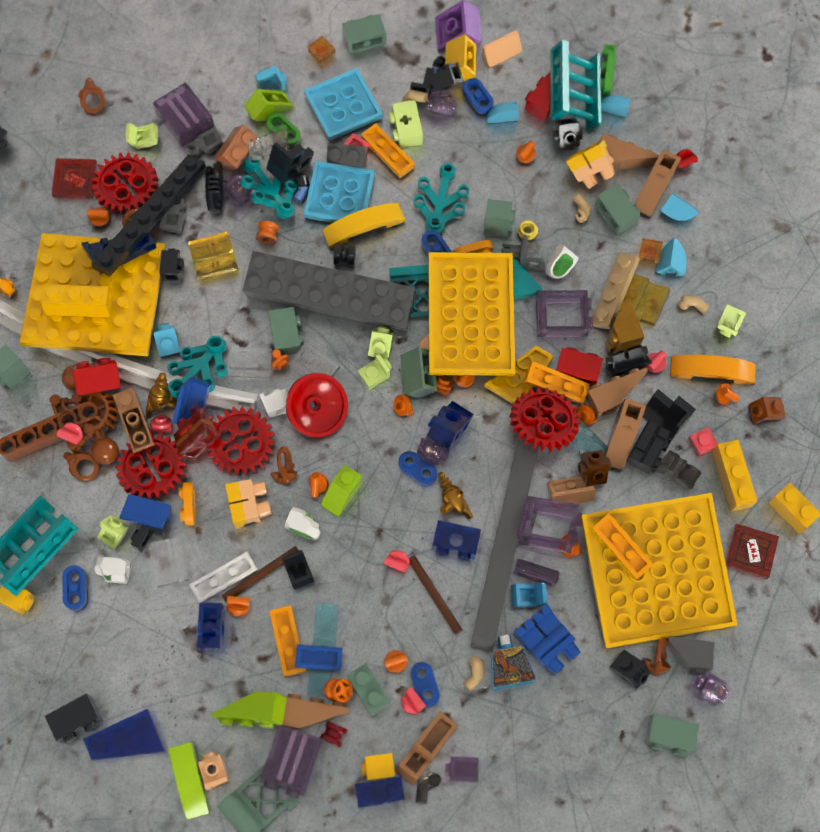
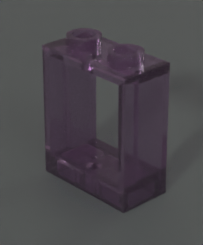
M537 290L535 298L537 337H587L589 329L593 328V318L589 317L592 299L588 297V290ZM546 303H580L581 326H547Z
M528 496L517 532L519 544L571 553L573 546H577L578 526H582L581 515L583 513L580 511L579 504ZM537 513L572 518L567 538L560 539L532 534Z

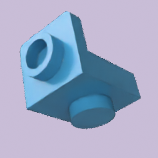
M545 582L511 585L513 607L538 608L547 604L548 592Z

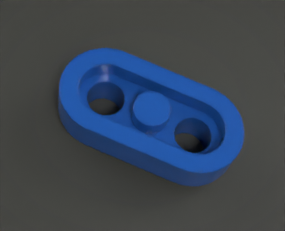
M471 78L464 82L463 94L474 110L479 114L489 113L493 107V98L482 82L476 78Z
M431 230L423 234L421 245L427 255H429V252L452 253L438 232ZM433 241L435 244L429 245L428 243Z
M406 451L400 455L398 465L403 473L425 487L431 486L436 482L437 470L433 465L412 451ZM410 458L413 460V463L407 464L405 460ZM424 471H429L430 476L425 477L422 473Z
M77 565L67 567L62 575L63 603L70 610H80L87 602V575ZM78 574L79 579L77 581H72V577ZM75 596H79L77 603L72 601Z
M418 662L411 668V680L415 692L425 703V708H431L439 701V690L431 666L425 662ZM420 669L425 670L426 675L424 677L418 676L417 672ZM430 691L433 697L426 699L424 693Z

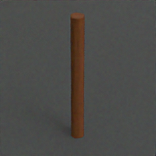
M294 546L221 595L227 603V596L239 595L284 564L282 557L299 551L298 548Z
M416 556L410 557V565L455 635L463 629Z

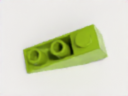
M255 691L213 712L211 717L220 720L219 724L233 726V722L244 727H253V724H259L263 728H273V725H283L287 697L277 692Z

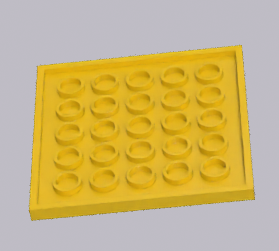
M42 233L19 341L20 345L149 356L161 282L159 273L161 251L166 250L165 243L141 241L115 272L108 276L93 269L91 263L112 239ZM43 284L108 286L112 298L110 317L45 315L41 305Z
M712 493L580 515L605 648L738 625ZM607 513L615 519L654 564L638 579H634L591 529Z

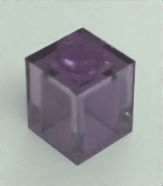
M450 757V762H445V776H449V782L477 783L479 758Z

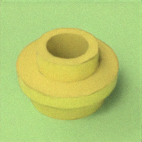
M527 220L520 223L517 232L521 239L524 238V235H527L528 241L537 236L538 227L534 222ZM528 229L531 233H525L524 230Z

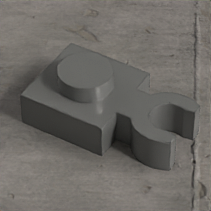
M213 127L198 135L199 141H191L186 146L189 150L196 148L190 155L198 158L203 151L208 155L220 149L223 141L216 127Z
M181 199L178 205L173 204L164 214L160 222V230L181 234L185 219V213L181 212L186 206L184 199Z

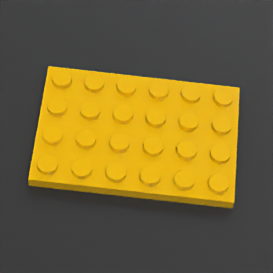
M429 252V375L514 376L513 253Z

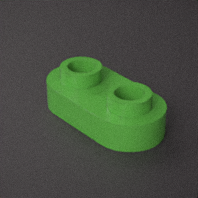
M274 113L268 117V130L283 145L295 147L300 143L299 129L284 115Z

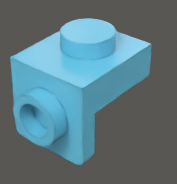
M276 65L269 69L261 70L258 74L254 75L258 89L265 90L278 84L282 91H286V76L283 71L279 72Z
M170 323L158 325V329H154L153 333L159 357L179 353L180 347L175 325L170 326Z

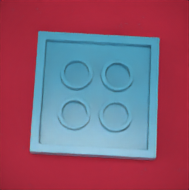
M358 68L304 90V95L329 141L383 119V113Z
M315 161L303 213L304 218L333 223L347 215L368 208L375 171Z

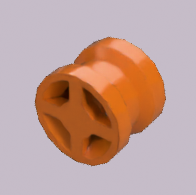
M260 221L256 240L263 244H275V234L278 232L279 226L271 221Z
M332 678L326 682L324 694L330 701L347 702L352 697L353 686L347 679Z

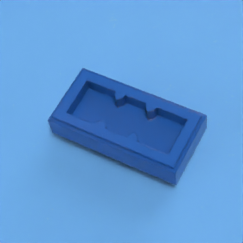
M297 644L295 668L341 671L342 648Z

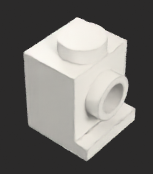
M276 389L269 392L267 396H264L263 393L259 394L269 420L286 413V397L289 390Z

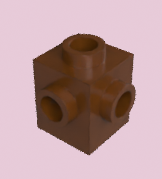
M602 450L581 453L578 472L586 487L606 484L608 471L611 470L609 458L605 457Z

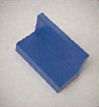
M190 377L181 385L172 423L177 424L182 418L194 423L202 419L211 384Z
M128 494L119 517L123 520L163 529L165 521L170 522L172 509L170 504Z

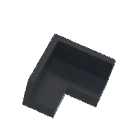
M275 142L272 146L266 169L282 184H285L311 164L314 151L309 147L304 149L300 144L286 151L279 143Z
M658 389L646 404L643 418L670 431L669 439L672 441L688 423L696 409L682 397L678 396L673 401Z

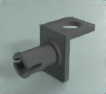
M524 235L521 245L503 243L501 253H513V257L520 258V263L524 269L545 270L544 259L527 257L529 247L527 235ZM530 262H535L539 265L530 264Z

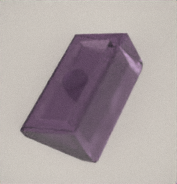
M517 559L513 571L515 575L539 583L545 582L546 585L552 587L556 586L559 579V571L523 559Z

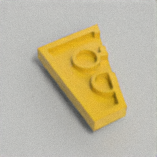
M536 345L516 360L514 376H496L486 382L484 387L513 404L517 397H521L522 392L528 394L529 389L533 390L534 386L524 383L529 363L533 361L548 367L554 356Z

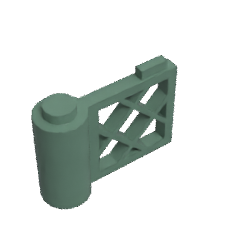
M270 759L235 791L225 797L217 805V808L237 832H262L286 808L288 811H291L300 802L298 797L301 794ZM269 767L276 773V783L262 782V773ZM260 776L259 782H253ZM278 778H280L284 784L278 783ZM249 785L259 786L258 799H248L242 791ZM261 786L275 787L274 800L260 799ZM278 787H287L293 793V796L287 801L277 800ZM251 802L257 803V809ZM260 803L274 804L273 813L266 820L259 812ZM276 804H283L276 810Z

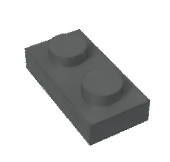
M327 143V163L367 167L368 146Z

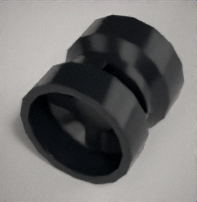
M335 244L333 264L341 265L346 263L348 266H355L356 246L349 245L348 247H343L342 245Z

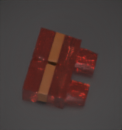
M194 406L190 410L191 417L189 419L184 418L177 423L178 430L173 434L179 455L195 460L221 436L219 428L213 426L212 420L214 416L206 414L204 408Z

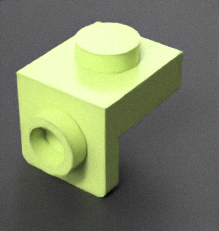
M132 123L126 124L125 133L126 142L138 150L156 145L158 142V126L151 123L136 127Z
M727 304L716 326L720 329L718 333L729 338L731 335L736 336L746 312Z
M378 326V328L372 330L368 356L375 357L380 354L382 359H389L392 339L394 337V332L390 331L389 327Z
M110 515L101 521L99 525L101 530L97 538L115 550L120 546L129 526L123 523L120 518Z

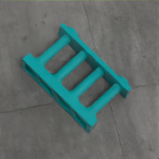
M561 40L550 49L551 119L558 121L566 114H570L586 120V131L590 132L602 124L600 54L597 53L589 60H585L570 54L569 42ZM569 62L585 68V76L570 71ZM569 79L585 85L586 94L571 89L569 87ZM569 97L585 102L586 111L570 106Z
M41 495L0 537V573L3 575L0 579V584L15 596L25 588L79 530L65 515L61 514L58 518L54 517L51 512L55 508ZM45 520L51 526L41 535L35 529ZM29 536L35 543L25 552L20 545ZM14 553L19 560L9 569L4 562Z

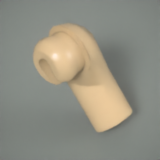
M409 90L403 96L402 102L416 100L426 103L428 93Z
M578 194L573 198L579 207L577 213H575V218L578 222L583 223L588 220L591 207L582 194Z
M684 295L678 302V306L683 310L688 309L689 306H694L703 314L711 307L698 296Z
M477 656L469 659L468 664L471 667L472 675L463 683L470 691L485 677V663Z

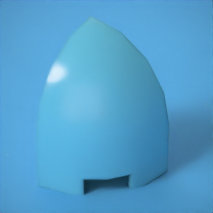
M620 95L604 97L601 100V111L625 118L631 98Z
M516 101L496 104L489 111L486 123L518 121V104H516Z
M674 192L660 210L677 221L689 220L699 213L694 206Z
M675 238L670 240L660 252L656 273L666 275V272L676 273L675 276L685 275L687 265L686 254L680 242Z

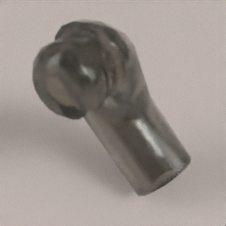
M430 772L418 780L415 803L427 804L428 791L441 783L439 774Z

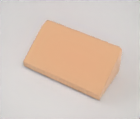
M515 30L483 46L482 58L489 68L522 52L518 31Z
M581 476L547 482L551 503L554 508L593 501L595 499L594 486L586 487Z

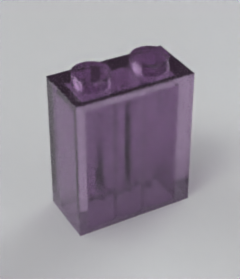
M186 82L152 102L156 114L181 147L194 141L201 133L215 127L212 115Z
M278 725L260 777V782L264 783L263 787L276 791L277 788L285 790V794L293 798H299V795L304 797L323 739Z

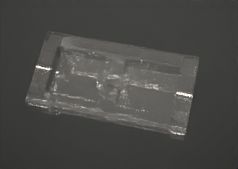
M282 129L268 135L256 137V149L253 146V140H248V160L269 159L275 142L279 143L286 151H290L287 130Z

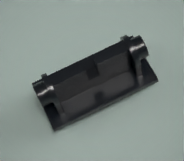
M639 345L627 349V357H625L624 351L608 355L609 357L605 358V367L611 376L621 375L628 370L643 368L645 365L652 363L647 356V347Z

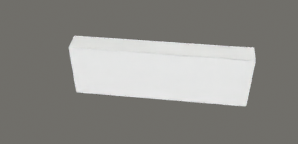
M246 551L190 583L189 586L201 605L257 572L258 569Z

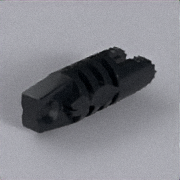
M219 161L214 163L213 167H205L207 209L214 214L222 212L224 198L223 165Z

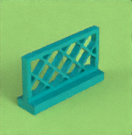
M428 265L389 268L390 282H404L410 287H414L418 281L422 280L429 284ZM429 287L423 294L416 289V293L420 297L413 304L412 310L414 309L416 312H412L410 318L429 316V309L422 312L416 307L422 299L429 303V298L425 296L429 292Z

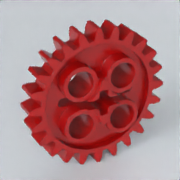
M121 152L119 153V158L111 155V161L104 159L106 165L99 164L100 171H94L97 177L92 178L94 184L92 189L95 192V198L98 199L100 205H104L106 210L111 208L113 214L119 210L120 214L123 215L125 210L143 206L155 192L154 189L159 188L157 183L159 179L155 168H152L151 162H147L145 157L140 159L137 153L134 157H131L130 152L127 153L126 157H123ZM114 172H118L121 178L124 180V182H121L119 176L116 175ZM127 185H130L131 190L137 195H133Z
M538 387L536 393L529 389L528 394L522 392L521 397H517L512 405L509 418H511L510 425L514 426L512 432L519 433L518 440L525 439V446L532 443L533 450L540 446L541 452L544 451L545 447L548 448L549 452H552L554 447L560 451L562 445L568 447L569 442H573L578 433L580 421H578L579 414L574 413L577 407H570L572 400L564 401V394L557 396V390L551 394L548 388L545 389V392H542Z
M241 406L240 412L233 407L232 413L229 414L227 410H224V417L217 415L218 423L211 421L214 429L208 431L211 437L205 438L207 442L211 443L205 446V448L212 451L208 454L210 459L215 458L212 463L215 466L220 464L219 469L221 471L227 468L228 475H231L233 470H235L236 476H240L241 471L248 476L249 469L256 473L257 465L264 468L262 461H270L266 456L267 453H274L269 447L276 445L275 441L270 440V438L275 436L274 432H268L273 428L272 425H265L268 419L266 417L260 419L261 413L259 411L253 415L254 410L251 407L246 412L244 406ZM250 423L248 431H241L242 424ZM226 432H230V439L228 441H222V435ZM254 432H258L256 436H251ZM240 437L243 439L242 445L238 444V438ZM258 441L260 443L259 448L254 451L250 450V444ZM234 451H240V457L237 460L230 459Z
M151 432L154 446L133 453L130 443H126L128 450H120L123 457H117L120 465L115 466L116 470L119 471L116 477L120 480L119 484L121 487H124L127 494L131 492V495H139L142 498L147 496L150 500H153V496H156L161 500V494L164 493L167 497L169 496V489L176 491L175 483L182 484L179 477L186 476L185 472L181 470L187 468L186 463L183 462L186 460V457L182 454L183 450L177 447L175 440L171 442L169 436L163 439L161 433L155 438ZM160 450L157 455L151 456L154 451ZM142 452H145L161 478L160 482H157L144 460ZM136 461H141L138 466L132 467ZM170 467L168 472L161 473L162 469ZM146 478H151L149 483L142 484Z

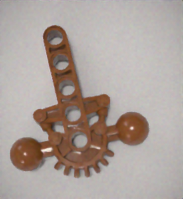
M76 364L68 366L62 373V383L67 389L74 391L71 399H68V397L60 398L56 394L52 395L49 400L55 415L0 439V454L8 461H15L60 442L64 439L57 436V431L60 428L62 429L69 420H74L73 424H77L82 432L84 431L86 434L83 435L78 444L65 440L72 453H80L82 446L86 443L85 441L90 438L94 440L91 448L93 459L99 464H111L117 459L119 454L117 443L105 435V432L109 429L115 430L113 423L119 422L116 416L119 412L113 395L108 394L107 390L77 395L71 369ZM69 404H74V405H75L74 407H72V408H70V409L67 408V406H69ZM94 411L91 417H86L88 412ZM54 428L51 434L46 435L47 430ZM33 437L32 442L26 444V440ZM13 445L11 451L5 452L7 447Z

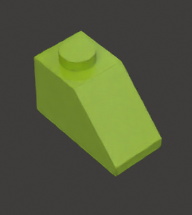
M256 89L244 107L249 117L254 121H267L271 114H282L291 109L293 104L284 91Z
M344 464L331 482L321 506L339 518L363 484L362 475Z

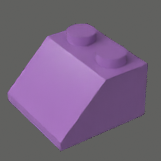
M462 0L435 17L438 51L446 52V43L464 34L476 45L482 42L479 8L469 2Z

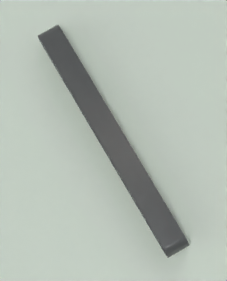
M524 438L517 442L471 641V646L493 651L539 448L537 446L533 450L532 443L525 446Z

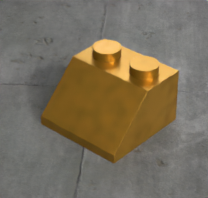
M631 299L625 301L606 340L607 350L609 353L612 352V354L624 351L625 355H628L627 349L641 345L644 339V334Z

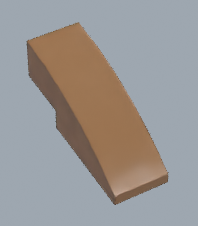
M440 711L399 764L395 772L414 786L458 725Z

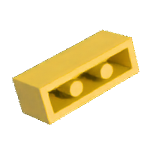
M43 284L41 305L45 315L110 317L112 298L108 286Z
M739 440L717 444L712 453L730 512L751 508L758 500Z

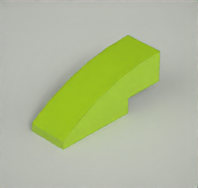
M189 742L168 748L186 819L209 814V806L194 743Z

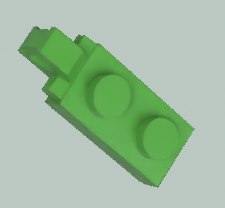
M604 45L602 57L605 61L602 62L601 73H604V78H601V98L611 94L617 45Z

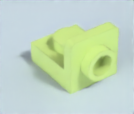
M380 354L375 356L374 361L359 369L358 374L370 390L390 378V369L392 367L386 358L382 359Z

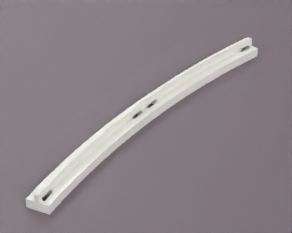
M0 300V325L21 336L25 314ZM44 348L74 363L89 361V364L95 363L92 362L93 359L98 360L109 357L111 360H115L117 368L122 370V372H118L120 381L149 391L155 385L156 379L162 372L166 374L168 385L174 379L183 378L177 375L172 376L167 372L111 353ZM215 385V389L208 394L206 407L227 410L228 412H232V408L235 407L240 412L241 402L251 404L250 407L254 410L255 414L258 394ZM244 406L246 412H248L250 407Z

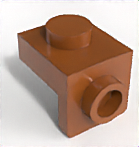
M762 397L748 405L754 424L764 420H782L786 418L781 397Z

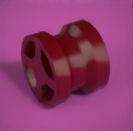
M327 721L325 724L326 730L320 735V739L334 746L341 747L342 736L346 735L348 730Z

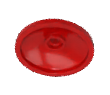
M311 373L302 376L291 386L286 397V413L290 423L297 431L309 437H325L334 433L343 424L347 415L348 399L346 392L335 378L327 374ZM311 401L315 403V407L313 409L310 408Z

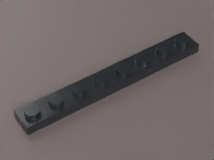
M188 154L91 263L93 269L111 276L205 169V161Z

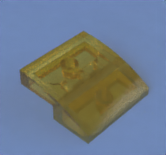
M228 231L188 242L198 281L238 270Z
M634 274L620 310L625 301L631 299L638 321L655 327L670 294V288L651 283L649 278Z

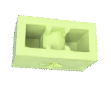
M416 100L393 103L392 112H389L390 123L395 125V129H393L394 141H398L400 148L423 145V132Z

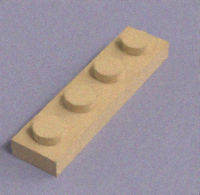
M618 254L591 319L592 327L611 330L640 261L638 255Z

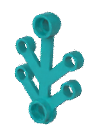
M250 155L246 157L243 169L247 173L255 174L262 183L261 185L254 182V178L250 175L242 177L241 186L246 189L255 190L251 197L252 201L256 204H262L275 209L276 215L281 219L292 217L295 213V207L291 204V200L297 189V184L294 181H287L284 186L285 195L282 198L279 194L281 182L275 176L273 182H270L260 168L261 164L257 156ZM265 195L271 196L273 200L265 198Z
M445 163L440 167L441 183L438 196L430 187L429 178L420 177L418 179V188L424 191L435 207L434 213H432L426 206V198L423 195L418 194L414 197V206L419 208L426 218L425 228L427 231L432 230L441 233L445 229V223L465 214V205L461 202H455L469 196L470 189L467 185H460L455 193L446 197L449 181L453 180L456 174V168L451 163ZM444 169H451V171L446 172ZM426 182L427 185L423 186L420 183ZM466 190L467 192L463 194L460 191ZM420 199V200H422L423 202H422V203H417L416 201ZM455 203L453 210L442 215L444 208ZM460 207L463 210L457 211L456 208ZM432 222H438L439 224L435 226Z
M212 336L205 345L191 348L184 347L180 351L181 358L184 361H172L168 364L167 368L172 376L180 374L183 369L191 368L182 379H174L169 383L168 389L172 397L178 399L181 385L190 377L195 378L200 371L202 373V381L211 384L209 392L213 391L215 383L211 378L208 364L213 356L216 363L214 366L215 375L217 377H225L227 375V366L224 364L222 353L225 352L227 345L222 337ZM203 354L199 358H194V355Z

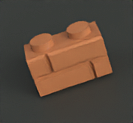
M245 125L234 127L213 159L216 162H221L223 168L227 171L238 169L242 160H244L257 141V135Z

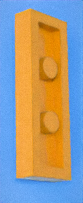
M376 123L361 134V138L369 143V148L400 179L415 168L414 161Z
M533 361L529 363L524 383L539 387L544 391L548 388L549 393L557 390V396L564 394L565 399H571L572 402L580 405L584 404L590 385Z
M609 513L591 527L634 579H638L654 565Z
M292 606L269 610L284 678L306 672V669L295 668L297 644L300 645Z

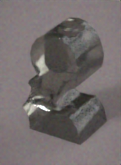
M671 450L665 454L655 470L662 474L671 472L674 481L688 489H693L696 480L701 476L699 469L687 464V460H683L678 453Z

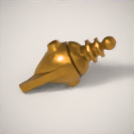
M163 372L159 374L155 385L149 391L145 413L147 418L153 412L160 411L165 406L176 408L177 400H174L167 388L166 374Z
M440 472L438 478L441 479L439 483L442 484L440 487L443 488L441 496L444 503L440 508L441 513L445 515L452 510L458 514H464L468 519H471L473 515L464 499L463 491L458 486L452 485L449 477L445 478L444 472Z

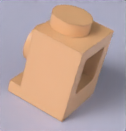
M215 752L203 755L202 761L198 762L205 789L211 790L230 783L222 755H216ZM211 765L216 766V772L213 774L208 772V768Z

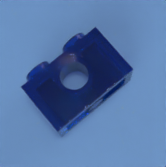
M452 401L447 407L443 406L437 416L434 415L428 424L430 430L427 436L449 449L465 432L474 414Z
M438 520L432 550L441 556L457 555L458 559L464 561L475 559L481 529ZM457 537L462 541V544L460 546H453L450 540Z
M199 603L197 649L200 652H223L225 607L222 603Z
M401 776L355 784L359 809L405 801Z

